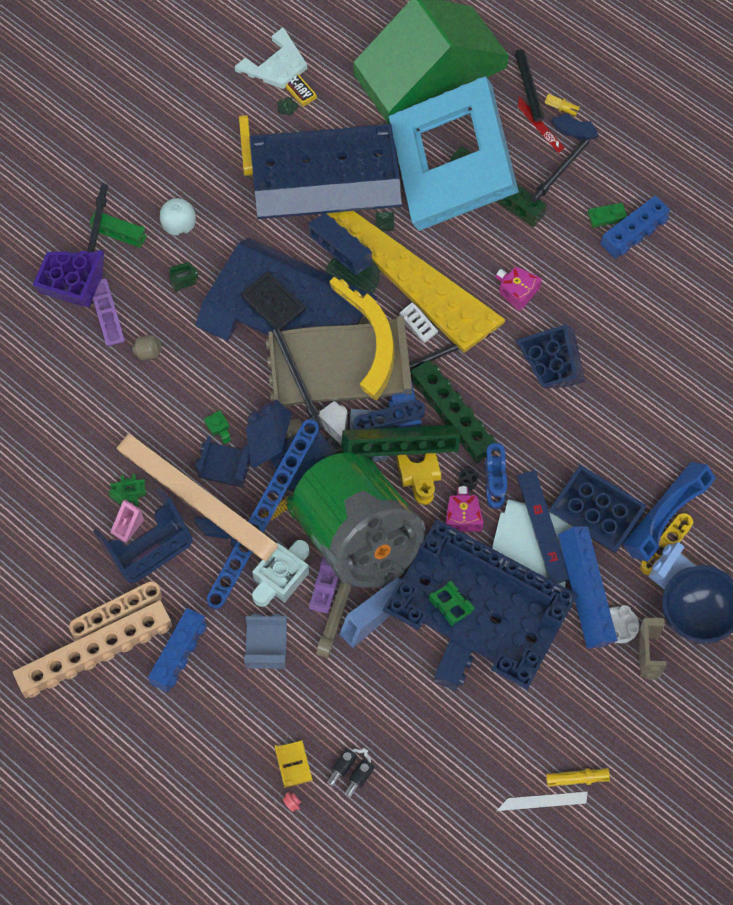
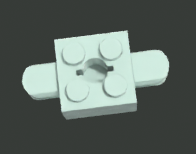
M295 541L288 550L277 542L276 544L279 547L268 561L262 560L254 569L253 579L259 585L252 592V597L257 606L265 607L274 596L285 603L307 577L309 565L304 561L310 552L309 546L305 541Z

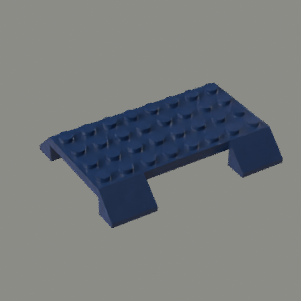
M247 238L238 243L204 298L195 326L227 342L237 327L236 321L269 336L268 332H273L274 329L240 295L267 271L306 307V311L282 331L310 327L358 325L364 315L331 288L329 282L334 276L258 241ZM347 283L349 289L358 291L363 298L368 293L375 301L377 300L378 296Z

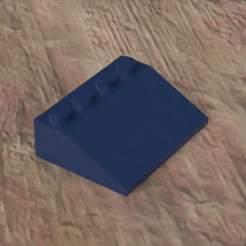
M580 464L549 509V512L572 527L588 526L591 539L616 553L644 515L647 505Z

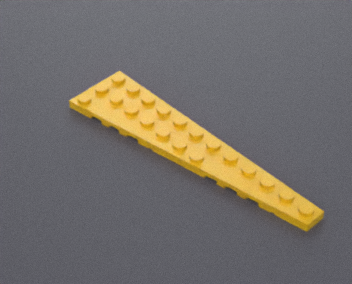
M356 212L326 213L330 218H334L341 227L346 228L353 237L358 238L365 247L370 248L372 251V262L463 353L505 323V319Z

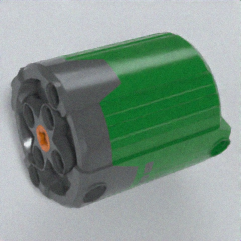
M345 452L323 458L306 471L298 482L295 492L287 498L286 507L292 518L298 522L331 566L335 575L343 583L354 587L377 588L388 585L405 572V569L413 561L421 543L424 541V531L426 528L419 515H416L369 457Z

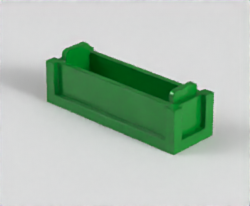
M95 212L89 221L91 229L93 225ZM102 213L99 234L138 248L142 247L147 238L144 226L140 227Z

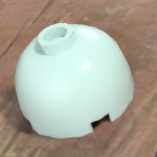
M180 198L168 200L160 210L162 228L172 235H179V233L183 232L186 234L192 230L196 223L195 211L192 205Z

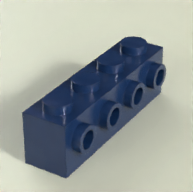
M324 213L308 223L309 236L354 275L359 274L372 265V251L370 248L360 243L358 238L348 233L347 229L341 227L334 218H330Z

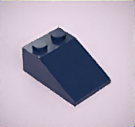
M277 399L271 403H266L257 412L253 411L248 416L246 434L251 466L253 468L282 451L292 413Z

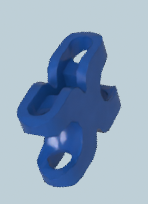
M492 443L487 448L484 465L487 505L490 508L499 509L504 505L507 491L506 458L504 446L499 443ZM492 450H498L501 454L500 457L492 456ZM491 496L500 497V501L497 503L493 502Z

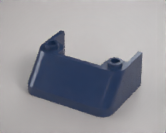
M157 488L156 492L164 505L158 508L154 514L157 526L126 547L121 540L111 539L107 541L97 529L93 530L108 557L129 583L138 582L189 548L192 544V536L174 503L160 488Z

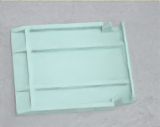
M508 499L505 513L500 514L492 549L548 578L525 503ZM549 512L561 548L558 534L572 528V526ZM566 582L559 583V585L565 587Z

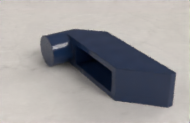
M194 519L195 524L205 536L231 539L230 545L235 547L237 540L211 520Z

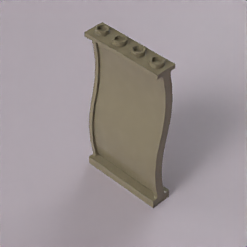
M404 316L388 320L394 339L395 360L390 380L380 397L412 394ZM371 323L281 331L313 402L371 398L360 386V383L371 369L376 354V334ZM268 332L269 338H266L267 350L270 349V356H267L268 367L272 368V374H269L270 386L273 385L274 392L270 393L271 402L277 399L284 407L304 404L305 402L273 332Z

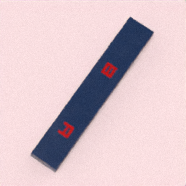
M536 470L517 475L518 484L548 579L558 584L570 581Z

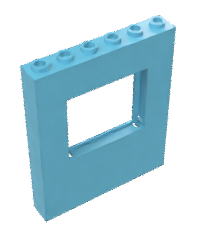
M486 76L389 116L412 224L419 231L519 192L493 87ZM471 113L479 151L429 170L421 133Z

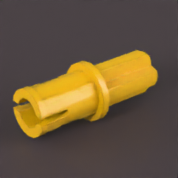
M548 94L545 99V104L559 109V112L563 111L576 117L577 112L571 109L578 111L580 106L567 102L565 98L563 100L551 94Z

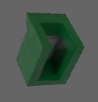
M190 261L169 268V280L175 293L180 289L196 284L198 272L195 267H192Z

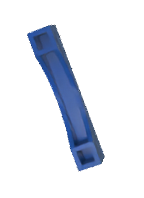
M691 462L623 543V546L632 558L648 562L659 549L662 532L671 517L687 502L704 493L714 482L716 477L708 465Z

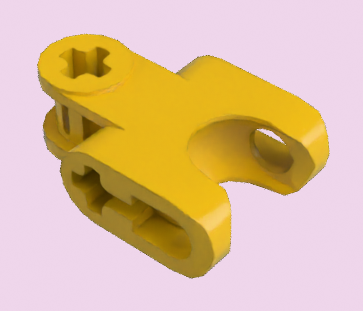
M436 453L424 454V460L420 463L411 462L407 455H396L402 487L412 486L416 502L421 505L430 504L433 501L435 492L433 482L441 481V472Z

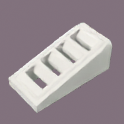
M411 303L399 313V317L404 316L405 326L423 343H426L438 333V330L414 303ZM423 323L424 325L418 329L417 327ZM428 328L429 331L423 335L422 332Z

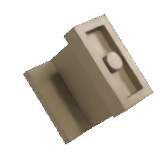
M644 618L638 631L640 677H646L648 680L661 677L667 665L666 661H650L649 639H659L665 626L664 618Z

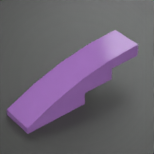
M101 279L93 301L106 346L108 347L123 343L125 340L107 279Z
M324 557L309 609L328 614L339 578L335 575Z

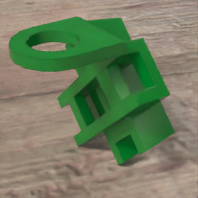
M132 474L133 478L126 479L124 475H121V482L110 484L112 489L108 491L109 496L120 505H122L124 500H127L128 502H135L133 505L139 508L138 497L146 496L145 479L137 480L135 474Z

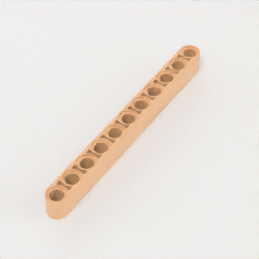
M129 433L117 446L116 449L265 562L268 561L279 547L273 540Z

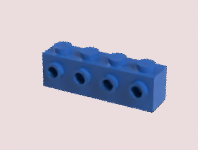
M655 195L603 234L601 245L615 259L620 255H625L630 247L638 245L643 237L651 235L659 225L663 226L669 220L670 209Z
M186 608L148 676L150 685L169 693L171 687L175 686L180 671L185 668L188 662L187 658L197 646L198 638L204 634L207 628L205 616Z

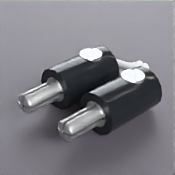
M345 748L331 768L334 773L327 783L333 786L340 776L344 777L357 759L358 756L354 752H364L365 757L368 759V761L362 759L349 778L351 784L345 792L347 797H351L357 787L361 789L375 769L374 765L371 764V758L367 755L368 750L365 748L362 750Z

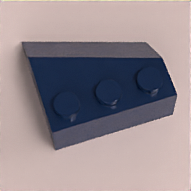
M565 324L515 340L522 350L525 359L528 360L532 367V371L542 388L569 387L585 382L575 330L569 325Z
M310 427L305 432L312 434L315 430L313 427ZM319 430L287 491L296 489L302 476L315 463L335 454ZM295 436L284 441L282 451L267 460L274 473L278 469ZM303 443L295 445L297 450L302 451L305 449ZM289 459L286 461V465L288 467H295L296 462ZM284 476L278 477L281 484L287 483V479Z

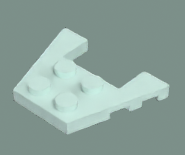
M281 28L271 36L272 41L281 47L280 50L259 67L247 58H244L235 66V71L240 74L241 72L246 73L251 78L263 79L265 83L284 89L286 84L294 77L307 70V63L285 29Z

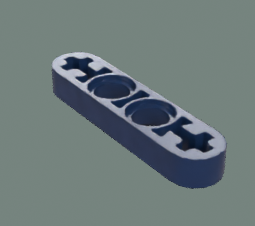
M417 400L360 415L353 421V430L391 428L422 419L425 414V405ZM414 407H417L420 412L416 413V411H413ZM396 411H400L404 417L396 419L393 414ZM381 416L386 421L383 424H377L375 418ZM359 422H362V424L365 425V428H361V426H359Z

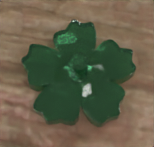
M288 96L284 98V101L281 99L277 101V111L279 114L290 116L298 109V103L292 102V97Z

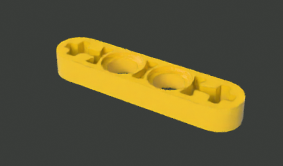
M248 115L239 116L244 176L253 175Z
M685 513L679 514L661 536L659 547L665 548L668 544L680 543L693 525L692 517ZM684 520L687 521V524L679 530L680 523ZM674 533L677 535L678 540L670 541L667 535ZM655 552L648 562L642 560L640 565L641 571L649 575L652 567L646 568L647 564L653 558L656 561L659 560L661 556Z

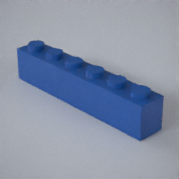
M588 526L572 527L558 534L572 591L578 594L575 603L587 649L602 648L618 640Z

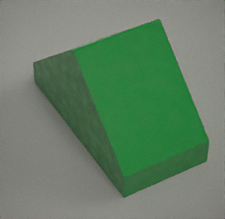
M410 0L354 61V76L385 121L390 123L389 116L398 111H403L413 105L427 101L429 98L437 97L444 92L471 83L478 78L489 77L506 69L509 55L472 6L444 0Z

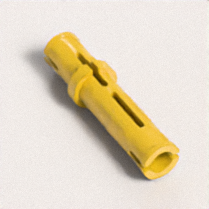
M585 768L582 771L546 773L547 787L610 782L608 768L596 770Z

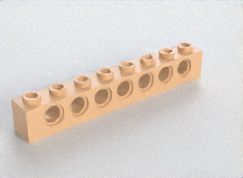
M160 600L13 671V674L24 697L32 698L39 695L40 691L46 688L56 687L64 679H72L83 670L93 669L101 661H109L116 654L131 650L138 643H146L151 637L168 632L172 627V623ZM148 621L154 622L151 627L144 626ZM129 630L136 631L132 636L126 635ZM110 639H117L114 645L108 644ZM92 648H99L97 653H89ZM73 657H81L77 663L71 662ZM55 666H62L60 671H52ZM36 675H43L40 681H34Z

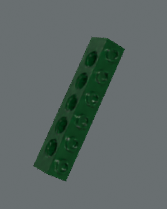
M461 146L450 157V162L472 153ZM517 184L518 193L496 202L534 228L545 216L547 204L539 199L537 202H532V194Z
M428 360L411 370V381L446 425H453L460 433L461 445L477 464L486 458L488 446L497 442L493 435L486 432L482 421L475 418L473 410L463 403L461 395L452 389L450 381L440 374L439 367L436 364L433 365ZM429 381H435L436 383L430 384ZM439 395H446L447 397L441 398ZM450 409H457L458 412H452ZM462 423H468L469 426H463ZM473 437H479L481 440L476 441Z

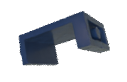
M207 436L206 442H203L201 446V459H197L195 465L198 477L243 488L251 463L248 445L245 444L243 450L214 444L212 443V438Z

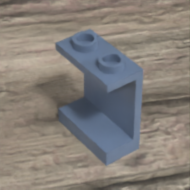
M252 614L251 616H246L245 669H286V616L281 614H272L271 616Z

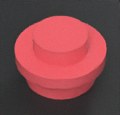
M287 792L283 798L286 806L292 812L296 809H301L299 797L295 793L290 794Z

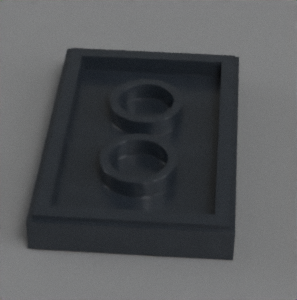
M268 271L240 294L241 298L273 329L279 328L280 331L284 330L306 311V307Z

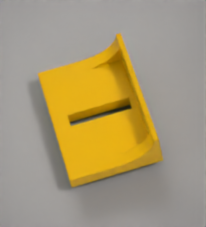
M303 741L281 746L275 745V753L284 788L312 781ZM301 760H302V764H298V765H294V766H290V767H286V768L283 767V765L290 764V763H294V762H298V761H301Z

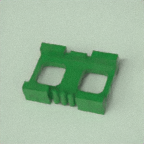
M449 581L447 585L435 593H431L428 599L435 607H439L438 609L441 613L445 614L444 618L451 626H454L461 619L470 615L475 608L467 599L464 601L465 598H462V595L458 592L459 589L452 581ZM442 591H447L452 599L443 603L437 595ZM455 606H460L465 614L456 618L450 610Z

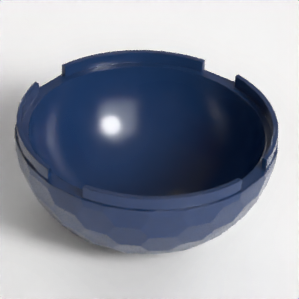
M708 565L688 567L676 573L666 585L662 597L663 614L670 628L678 636L696 644H711L727 638L733 633V578L721 569Z

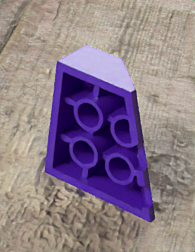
M68 251L47 252L33 286L40 294L89 308L103 276L104 251H80V253H69Z

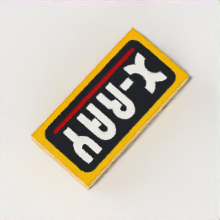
M299 74L286 84V89L302 107L317 99L315 92Z

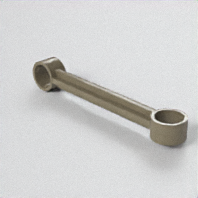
M342 581L316 655L324 658H329L334 638L352 588L351 585Z

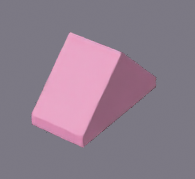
M124 500L110 533L122 541L128 542L144 521L141 509Z

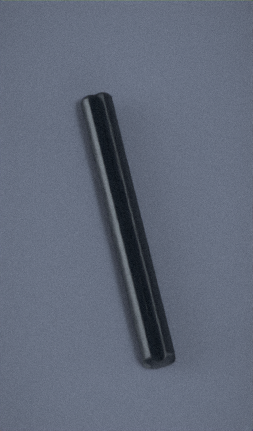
M523 49L517 50L515 56L535 122H541L544 116L528 60Z

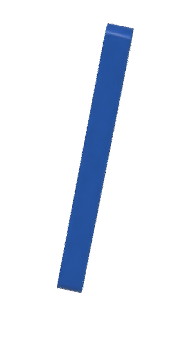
M309 419L302 423L248 521L262 533L267 528L317 436L319 426L314 420ZM307 426H311L314 428L315 432L312 434H308L305 432L304 428ZM303 443L305 449L302 451L297 450L295 445ZM292 459L296 462V466L288 467L286 461ZM279 476H284L287 479V483L279 484L276 479ZM270 493H275L278 496V499L276 501H270L267 498V495ZM266 510L269 516L267 518H260L258 512ZM238 541L207 596V605L212 610H219L224 606L253 553L250 550L247 553L241 552L239 550L241 543ZM232 561H238L241 567L238 570H232L229 564ZM221 579H229L231 585L226 588L220 585ZM212 596H219L222 599L221 603L213 605L210 602Z

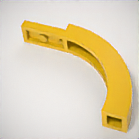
M333 277L329 282L331 288L365 315L374 328L376 334V354L371 369L360 383V386L365 393L377 401L385 390L394 367L395 346L389 322L381 307L368 293L363 298L358 291L349 289V285L343 279L338 280Z

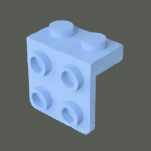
M679 542L671 545L668 544L664 548L662 556L654 563L652 571L648 575L649 578L664 590L676 573L684 568L695 566L681 554L684 546Z

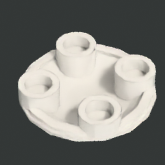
M623 605L621 607L609 608L618 640L615 643H627L634 639L639 631V621L630 607Z

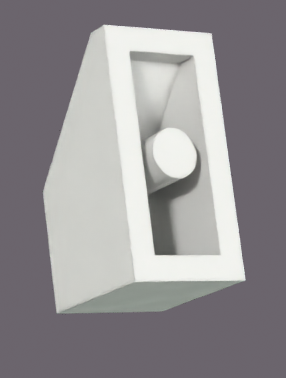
M333 401L320 411L319 417L323 423V429L341 445L342 430H348V411L343 405Z

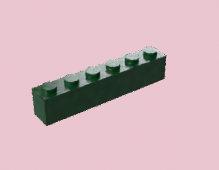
M453 425L342 430L341 448L344 453L352 452L362 457L458 452L460 433Z

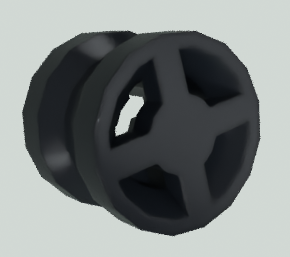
M467 467L462 469L459 473V487H468V491L475 489L478 473L473 468Z

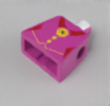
M515 267L509 274L500 269L495 276L497 280L502 282L499 293L519 312L537 293L542 282V278L519 267Z
M458 487L457 496H450L446 524L461 532H482L483 519L478 497L469 495L468 487Z

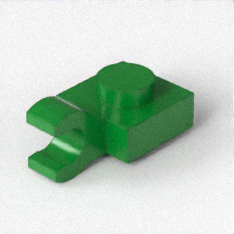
M221 411L204 418V423L213 437L218 434L224 444L231 441L227 431L230 427Z

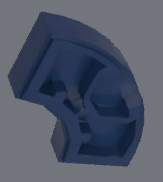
M568 113L555 117L551 121L559 132L565 136L575 137L577 140L596 139L599 135L591 121H577L571 118Z

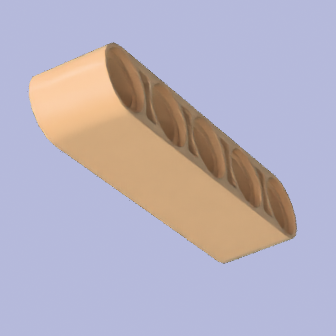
M155 582L145 583L74 619L69 626L73 638L79 640L160 601L162 594L159 585ZM150 591L157 592L154 596L147 595ZM132 600H139L136 605L129 604ZM114 609H121L120 613L116 615L111 614ZM96 618H103L100 623H93ZM78 627H84L82 632H75Z

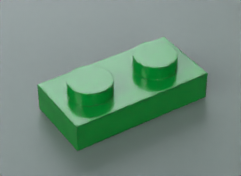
M623 203L588 209L587 212L592 228L619 223L627 217Z

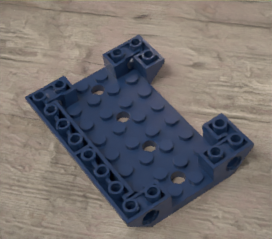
M390 123L360 125L353 128L250 135L257 219L402 206L399 171L392 125ZM379 153L382 156L376 157L374 154ZM343 156L346 157V159L340 160L338 159V157ZM306 159L310 160V162L303 163L302 161ZM274 163L273 166H267L266 164Z
M437 519L420 546L417 556L403 579L401 578L382 611L416 630H419L423 624L493 661L494 665L491 671L528 690L578 594ZM427 579L430 584L422 585L419 580ZM449 581H452L459 589L458 592L462 595V598H465L464 601L467 599L475 608L470 615L461 619L454 626H451L444 618L445 614L441 613L438 609L439 607H435L428 599L431 593H435L447 585ZM442 591L437 595L443 603L452 599L447 591ZM455 606L450 610L456 618L465 614L460 606ZM490 617H497L500 623H492ZM526 636H532L536 642L529 643L526 640Z

